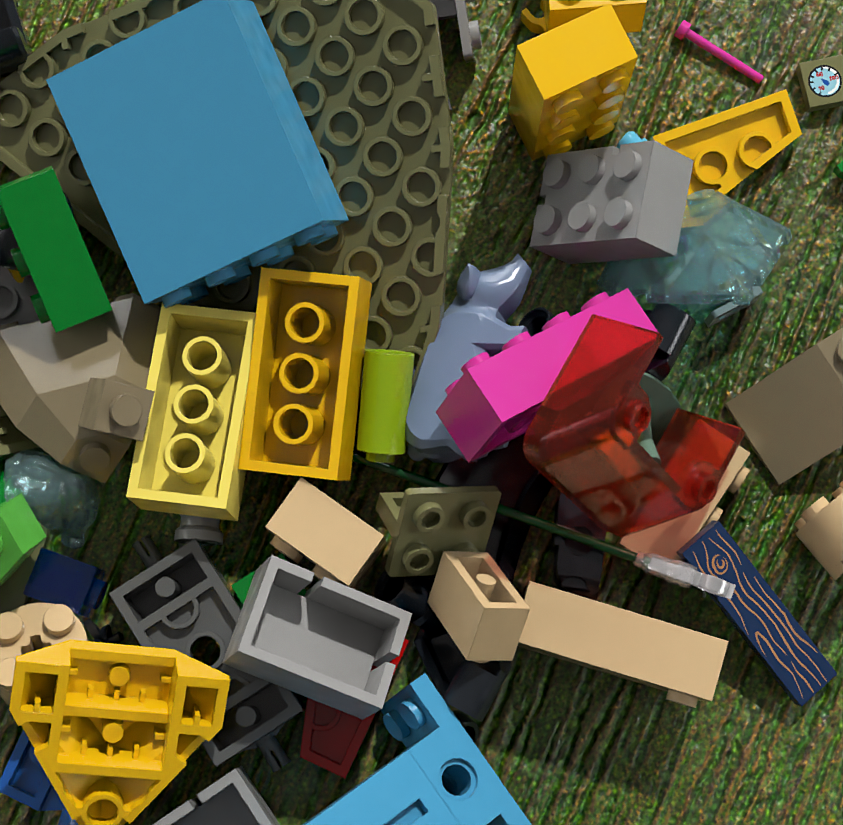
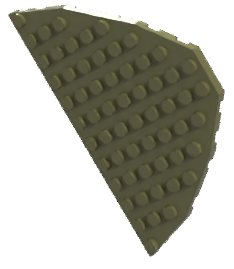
M136 0L113 9L109 14L87 23H78L63 29L30 54L26 62L18 66L17 71L11 73L0 82V161L20 177L52 166L62 191L69 198L75 221L123 259L120 247L46 80L202 0ZM250 0L256 6L349 221L336 226L339 234L327 241L313 246L310 243L302 246H293L295 255L271 266H267V263L257 267L250 266L249 269L252 275L228 286H224L223 283L211 288L207 286L209 295L188 305L256 313L261 267L359 276L372 283L365 349H388L414 353V367L416 366L412 378L413 387L426 349L430 343L435 341L444 316L454 160V141L436 6L429 0ZM361 379V388H360V397H359V406H358V415H357V424H356V433H355V442H354V444H355L356 446H357V434H358V423H359V411H360L362 379ZM395 455V462L388 464L395 466L397 464L399 455Z

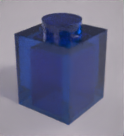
M41 547L23 594L45 603L66 605L73 613L88 617L91 608L97 610L104 599L108 583L103 581L106 571Z

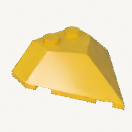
M67 640L16 656L9 711L18 727L22 726L34 747L36 758L72 820L75 819L78 825H124L126 822L131 824L187 765L186 760L205 740L209 742L222 729L230 676L175 649Z

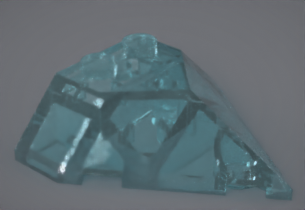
M714 189L696 191L687 196L676 256L608 261L597 281V287L600 293L606 292L609 297L628 288L634 297L645 294L647 303L710 304L715 299H732L733 305H749L754 298L752 286H762L781 257L779 246L788 245L792 240L791 230L774 219L719 191L715 192Z

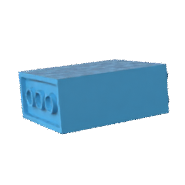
M202 0L46 80L144 304L163 302L164 307L169 308L179 303L181 305H188L209 295L207 286L211 288L222 283L224 286H228L252 275L249 269L250 266L257 267L267 263V266H271L295 255L293 246H302L308 243L313 246L327 241L339 234L336 226L349 221L256 6L250 0Z

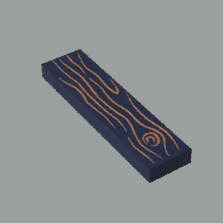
M712 520L676 552L688 568L718 577L736 585L731 600L709 592L707 593L794 704L802 707L837 675L833 667L719 521Z

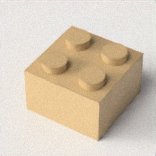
M302 477L265 526L274 535L270 544L297 564L304 557L315 565L312 572H314V576L319 580L326 577L353 589L357 587L387 544L383 534Z

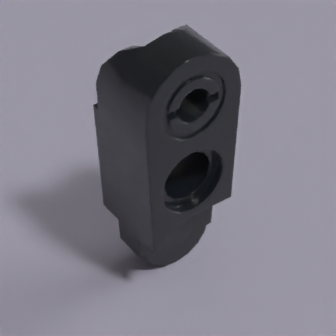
M579 449L573 484L558 482L554 523L605 541L610 495H607V488L596 487L599 452ZM552 533L550 552L555 553L553 579L559 590L596 601L601 580L604 552Z

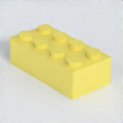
M162 303L146 389L155 391L143 441L136 440L126 497L141 510L238 521L246 470L238 469L256 317L255 312L181 304L165 308Z

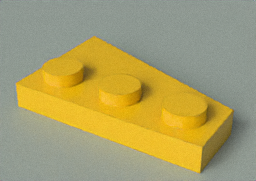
M785 89L652 136L649 139L650 141L655 140L694 160L681 228L689 224L737 184L802 135L788 92Z

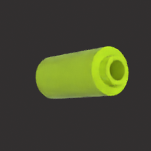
M365 349L356 449L366 452L365 459L368 461L393 463L395 462V455L406 453L405 424L411 399L414 353L388 349Z

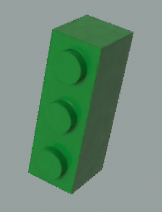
M49 166L1 185L0 229L3 231L11 228L18 247L11 249L10 252L21 277L31 275L39 293L30 296L41 324L51 321L57 333L113 310L53 167Z

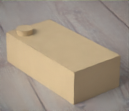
M529 581L524 587L522 598L530 607V611L518 643L519 647L668 692L666 700L696 708L698 701L713 700L729 641Z

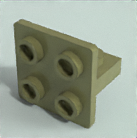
M496 486L408 488L405 492L379 493L376 511L393 538L385 566L390 577L436 575L443 551L485 552L501 497V492Z

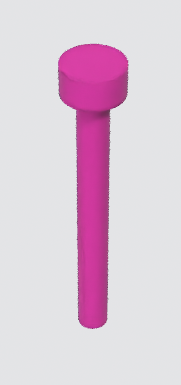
M682 21L674 34L676 38L681 41L684 37L760 84L764 78L762 74L689 29L692 25L689 22Z

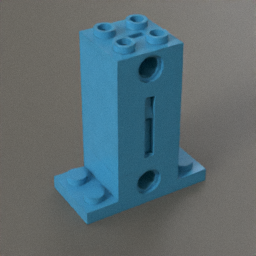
M426 673L386 701L381 709L386 729L396 740L402 741L407 749L303 824L531 825Z

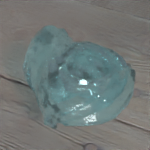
M22 450L7 459L5 462V483L3 489L5 501L22 493L42 528L58 529L61 535V542L66 547L73 549L82 548L85 542L84 534L88 527L96 520L101 500L95 481L86 475L79 474L76 470L60 464L47 452L41 450Z

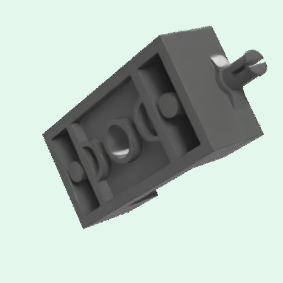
M151 535L142 537L141 540L150 552V555L142 542L138 540L132 544V547L136 550L147 569L110 592L109 595L141 646L175 649L194 658L193 647L199 639L212 637L218 642L220 657L210 667L229 675L230 686L223 727L209 742L205 740L202 745L215 766L226 763L245 750L259 748L270 765L272 772H276L282 767L272 753V750L282 766L290 763L291 759H289L275 736L280 732L285 723L304 712L306 707L297 693L222 663L241 609L228 590V583L204 545L197 539H193L163 558Z

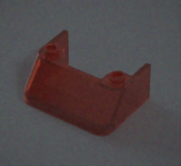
M592 314L530 423L524 437L523 450L526 459L602 530L619 537H626L698 511L710 503L717 493L718 483L746 432L740 427L677 408L656 446L661 459L660 466L637 440L648 427L652 415L649 397L640 387L639 382L664 337L656 331Z

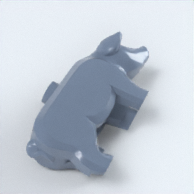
M518 253L509 263L484 271H479L475 266L468 263L460 274L456 287L457 295L444 312L441 327L435 341L430 343L426 349L411 390V399L406 416L405 438L409 443L407 454L412 460L418 462L426 458L433 463H448L461 457L466 460L436 414V411L448 396L445 389L462 377L461 367L466 362L483 352H487L492 357L502 352V347L509 340L520 333L528 331L525 326H510L506 324L507 319L520 305L532 273L531 268ZM509 442L499 446L494 450L506 448ZM486 453V454H484L483 456H481V457H479V458L473 460L472 462H477L478 459H481V458H483V457H486V456L488 455V453Z

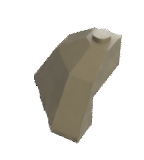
M134 293L114 297L113 302L110 303L113 310L57 333L51 321L41 324L40 320L22 325H19L18 321L0 325L1 407L18 430L60 464L104 484L128 450L133 439L78 427L90 377L108 379L146 389L161 307L154 303L144 304L142 297Z

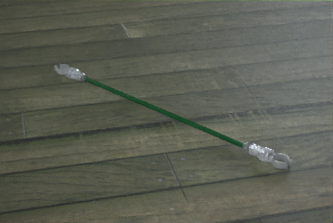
M353 451V462L423 487H452L388 463L368 461L365 459L366 455ZM498 504L496 513L634 562V566L640 567L646 573L664 579L675 586L690 589L691 586H695L730 600L734 593L735 584L698 572V568L689 563L669 559L655 553H643L640 551L636 553Z

